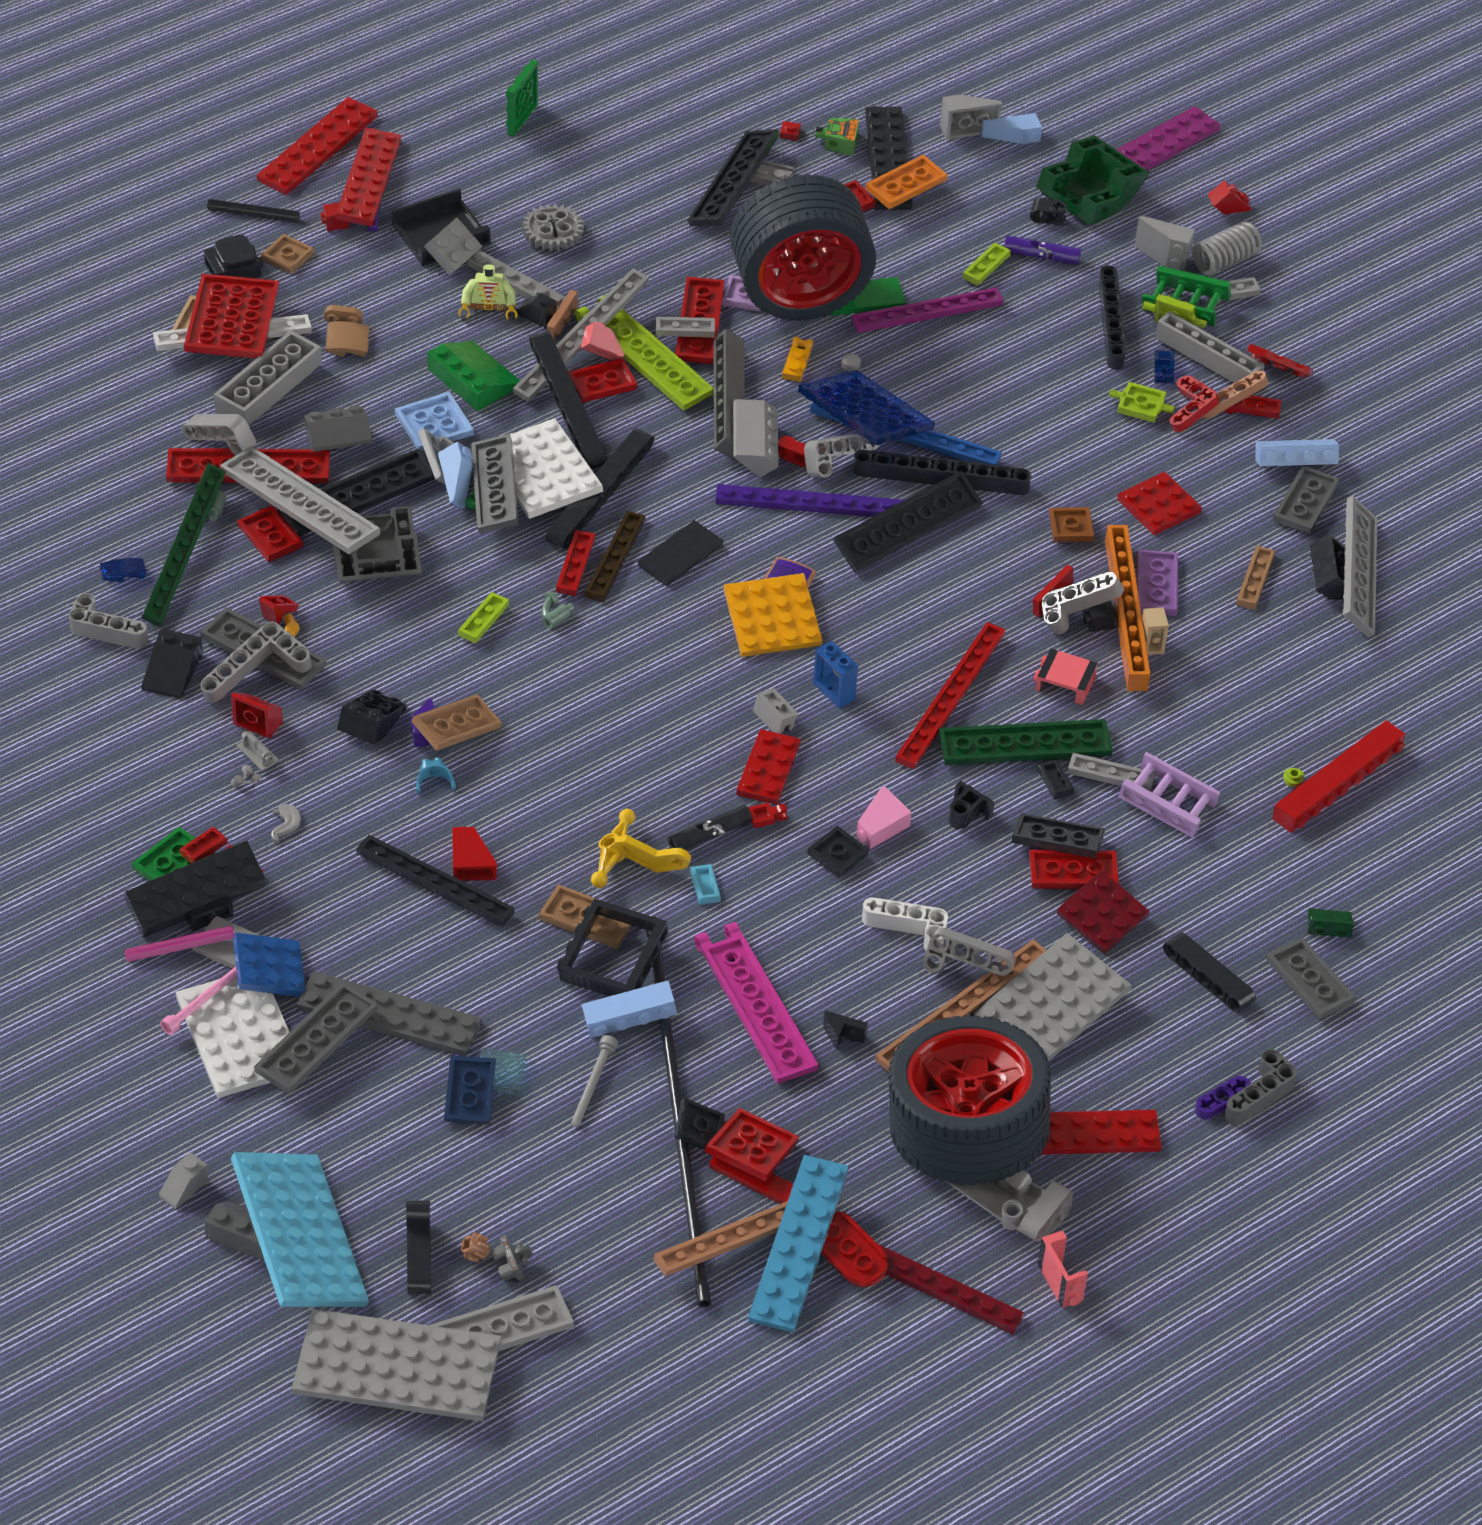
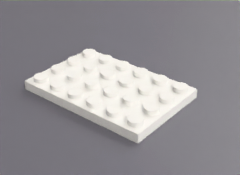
M555 418L510 434L513 444L517 502L529 519L603 492L602 484Z
M236 977L185 1019L217 1098L271 1083L255 1073L254 1066L289 1033L272 993L238 989ZM218 980L177 991L176 998L181 1010Z

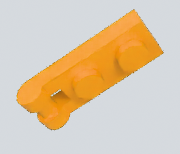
M794 336L782 372V379L802 381L813 348V340H800V337Z

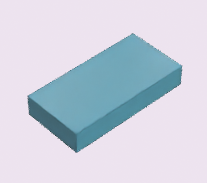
M712 864L690 867V874L699 905L720 902L721 896Z

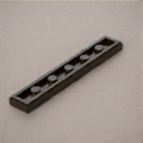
M626 511L585 591V598L605 602L646 521L645 515Z

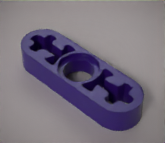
M1236 1076L1201 1096L1196 1101L1195 1114L1199 1118L1210 1119L1226 1110L1228 1100L1221 1101L1217 1096L1224 1094L1230 1098L1243 1089L1241 1087L1245 1088L1250 1085V1080L1244 1076Z

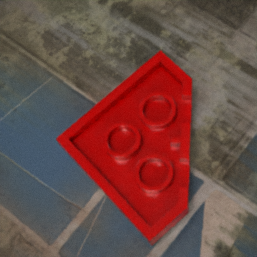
M1249 344L1247 351L1252 354L1251 357L1260 363L1268 365L1271 362L1273 363L1272 366L1285 372L1288 368L1294 371V375L1302 378L1305 375L1310 377L1312 375L1313 369L1303 364L1300 365V363L1278 356V354L1256 345Z

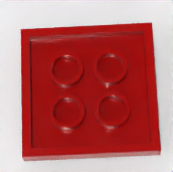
M1165 471L1117 495V500L1153 535L1201 513L1202 506Z
M739 1108L706 1145L705 1152L766 1181L798 1144L799 1136Z

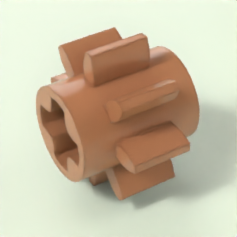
M473 1232L472 1236H466L461 1244V1250L465 1253L463 1257L475 1263H478L479 1259H486L491 1249L490 1244L487 1243L488 1237Z

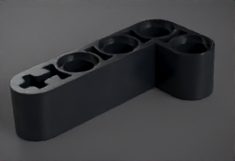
M430 1200L406 1201L407 1294L431 1293Z

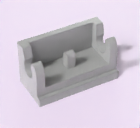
M775 688L757 694L753 712L772 732L783 734L786 726L791 731L799 715Z

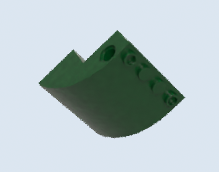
M1094 135L1071 142L1064 162L1042 168L1036 188L1043 195L1049 196L1053 200L1064 201L1070 214L1077 215L1082 219L1083 223L1091 225L1108 219L1120 211L1139 191L1147 179L1149 171Z

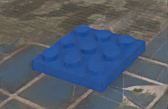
M235 932L233 943L238 989L300 997L302 993L306 992L300 941Z

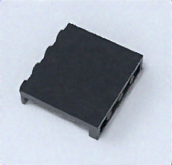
M461 189L392 210L393 227L421 266L436 262L424 246L456 218L462 222L482 246L491 244V229L488 225H480L463 202Z

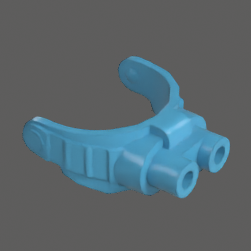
M435 758L433 761L429 759L422 760L420 772L416 780L417 794H420V784L422 781L433 776L447 779L451 784L452 791L456 790V783L452 773L442 762L441 758Z

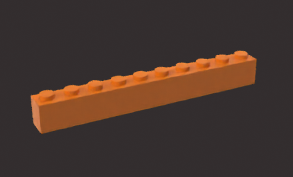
M1107 525L1105 546L1109 572L1114 573L1124 587L1122 595L1113 600L1127 691H1148L1150 669L1128 525Z

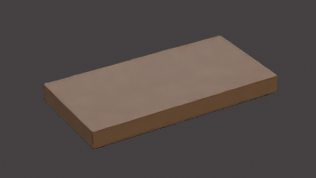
M478 694L413 716L411 721L436 751L499 729L502 725L499 718Z
M558 884L540 911L538 919L575 933L578 923H582L586 907L591 905L594 898ZM599 915L587 938L618 950L632 925Z

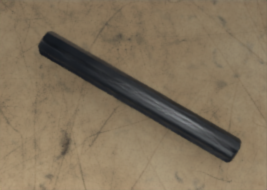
M208 199L207 209L211 211L290 222H299L300 212L294 210Z

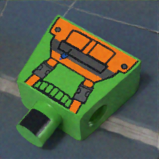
M831 118L827 128L816 127L815 138L825 139L826 150L853 156L858 137L859 119Z

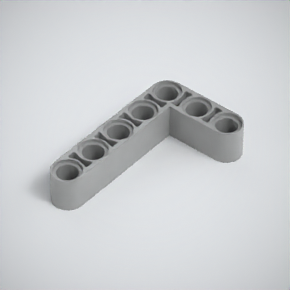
M267 622L201 681L204 699L210 703L219 701L273 652L297 672H307L312 667L309 650L279 624Z

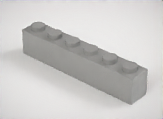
M1170 311L1158 321L1156 339L1234 383L1255 371H1263L1264 364Z

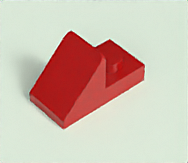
M285 595L260 596L259 598L263 618L279 625L284 614L296 612L299 604Z

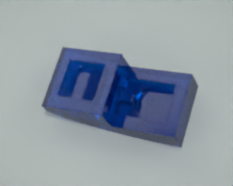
M1154 351V383L1174 384V351Z
M143 558L115 559L100 563L99 565L103 581L122 583L124 577L144 579L147 573Z

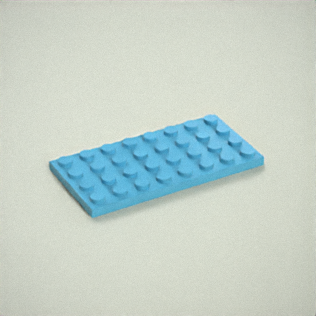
M234 1152L231 1161L280 1307H366L369 1300L318 1155Z

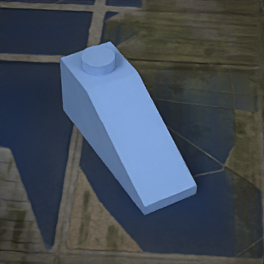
M1036 113L983 120L981 136L1020 144L1040 142L1042 126Z
M456 442L438 452L450 503L460 509H464L473 467L472 453L468 447Z

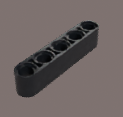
M1180 932L1163 944L1164 953L1168 958L1235 1013H1240L1256 1001V994L1250 986L1187 934Z

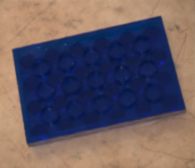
M858 370L803 383L798 387V392L805 396L806 399L814 402L819 408L830 413L832 417L837 418L845 426L852 428L857 434L865 437L874 445H881L890 441H896L897 439L925 433L926 431L934 430L935 427L933 420Z

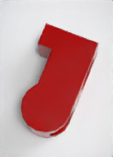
M791 436L781 437L778 440L779 457L806 468L805 443L796 441Z

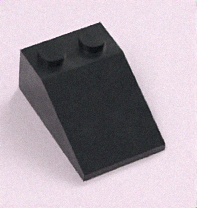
M162 628L154 643L141 690L181 699L203 656L202 637Z

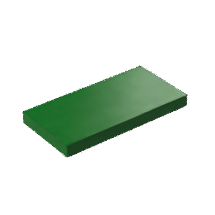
M898 277L870 280L859 296H856L848 305L843 306L838 311L835 310L830 315L870 312L906 305Z

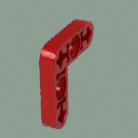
M1192 376L1179 378L1177 380L1179 392L1192 401L1170 418L1172 429L1176 432L1184 431L1219 404L1217 393Z

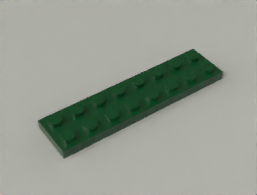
M1106 719L939 728L944 765L1071 758L1073 753L1089 757L1112 756L1113 752Z

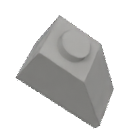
M191 1152L188 1153L171 1170L159 1193V1197L174 1209H177L209 1181L207 1164Z

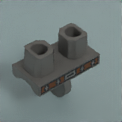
M506 1235L500 1237L501 1244L491 1250L497 1263L508 1260V1263L498 1267L500 1276L504 1281L515 1277L519 1282L525 1280L520 1262H522V1265L529 1264L528 1259L533 1254L531 1247L517 1243L515 1249L513 1244L509 1243Z

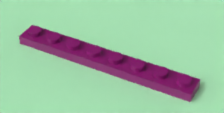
M995 287L854 314L851 321L857 333L1002 306L1003 298L998 288Z

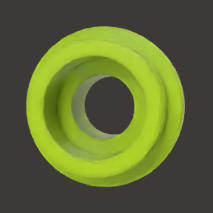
M1289 768L1285 770L1283 779L1287 786L1296 788L1304 782L1305 775L1300 769Z

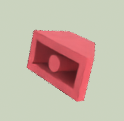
M594 322L585 328L581 349L611 361L624 357V352L612 329L605 327L600 322Z

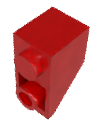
M1225 180L1208 193L1213 207L1224 215L1247 212L1252 209L1248 195L1245 192H1239L1233 183L1230 185Z

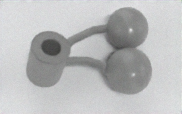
M244 765L242 767L244 776L236 775L232 779L231 785L238 787L241 782L253 784L254 782H259L262 777L259 774L252 775V767ZM246 775H247V776L252 775L251 779H252L253 781H252V782H247V781H244L243 779L246 777Z

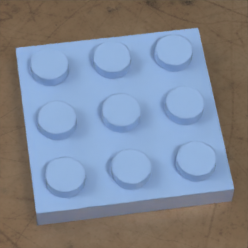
M450 392L395 408L396 417L415 447L420 451H425L418 434L423 428L433 433L437 439L440 436H445L452 442L474 435L473 427Z

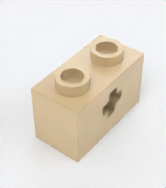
M1164 607L1143 609L1142 623L1147 655L1164 654L1169 628Z

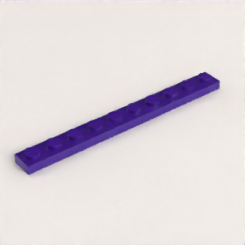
M717 484L715 504L874 517L904 500Z

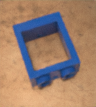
M833 641L815 649L813 684L838 708L856 699L858 664ZM833 669L840 674V678L833 673Z

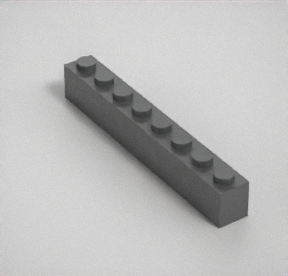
M725 329L714 339V449L734 459L733 401L736 399L745 400L744 339Z

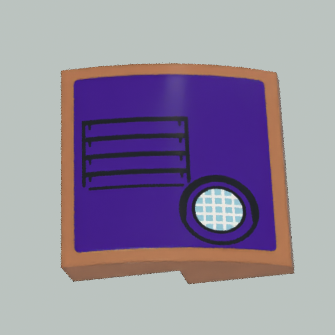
M776 557L764 579L804 573L809 588L816 576V571L799 562Z

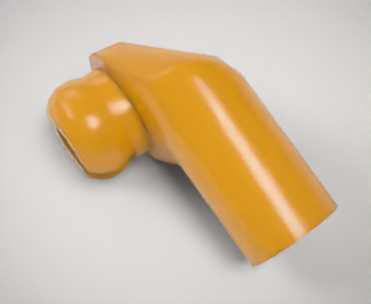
M287 614L283 618L286 624L285 630L295 637L300 630L299 625L292 614Z

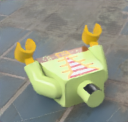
M485 265L483 273H476L475 279H471L463 289L462 308L458 311L459 317L461 310H466L468 318L470 315L468 306H470V309L507 310L506 318L508 320L510 319L509 313L514 311L515 319H517L518 312L514 309L516 306L515 290L507 280H504L503 274L495 273L494 265Z

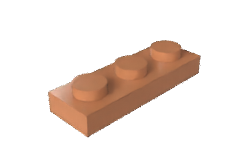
M569 291L547 325V331L550 332L554 341L558 335L562 334L565 324L570 322L573 312L579 307V300H577L578 292Z

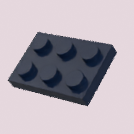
M450 1056L444 1122L490 1125L496 1058Z

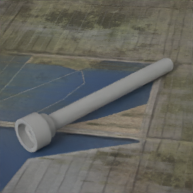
M604 1035L601 1037L598 1045L600 1054L571 1121L574 1127H578L583 1119L608 1056L616 1051L618 1041L612 1036Z

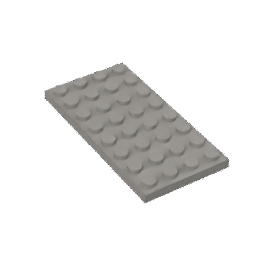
M312 1309L292 1385V1394L483 1421L501 1336Z

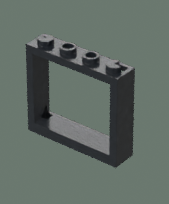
M594 898L591 905L586 907L582 923H578L573 940L568 942L564 958H561L557 964L560 981L607 996L642 988L669 934L667 921ZM599 915L652 932L626 984L572 967Z

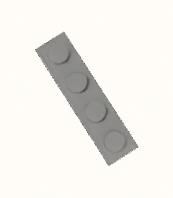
M1073 753L1067 774L1122 786L1125 779L1134 783L1143 769ZM1152 772L1141 787L1151 792L1156 772Z

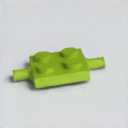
M1158 294L1156 304L1146 301L1143 303L1142 309L1153 312L1155 323H1158L1170 311L1195 326L1203 329L1206 326L1207 321L1196 318L1195 305L1188 302H1182L1170 296Z
M1129 382L1122 392L1113 389L1109 392V397L1120 399L1117 413L1155 423L1158 414L1162 411L1173 414L1175 406L1164 404L1166 392Z

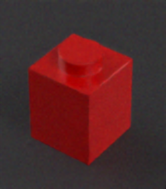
M339 203L323 205V213H320L321 223L325 224L327 231L349 228V222L335 219Z

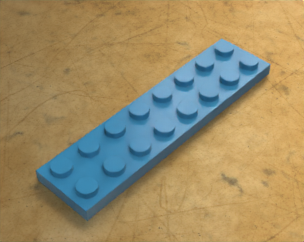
M807 1155L803 1156L748 1316L749 1322L794 1333L849 1171L848 1165Z

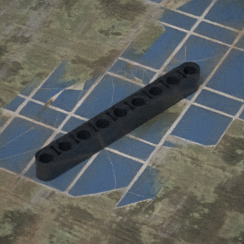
M547 331L529 336L532 351L578 452L590 469L603 466L607 461L605 452L550 332Z
M635 428L595 474L602 484L603 492L569 504L548 529L546 541L566 549L572 542L575 530H583L650 451L654 444V435Z
M858 450L854 454L853 472L862 477L935 485L962 471L974 490L1014 495H1025L1030 490L1031 473L1024 468L871 450Z

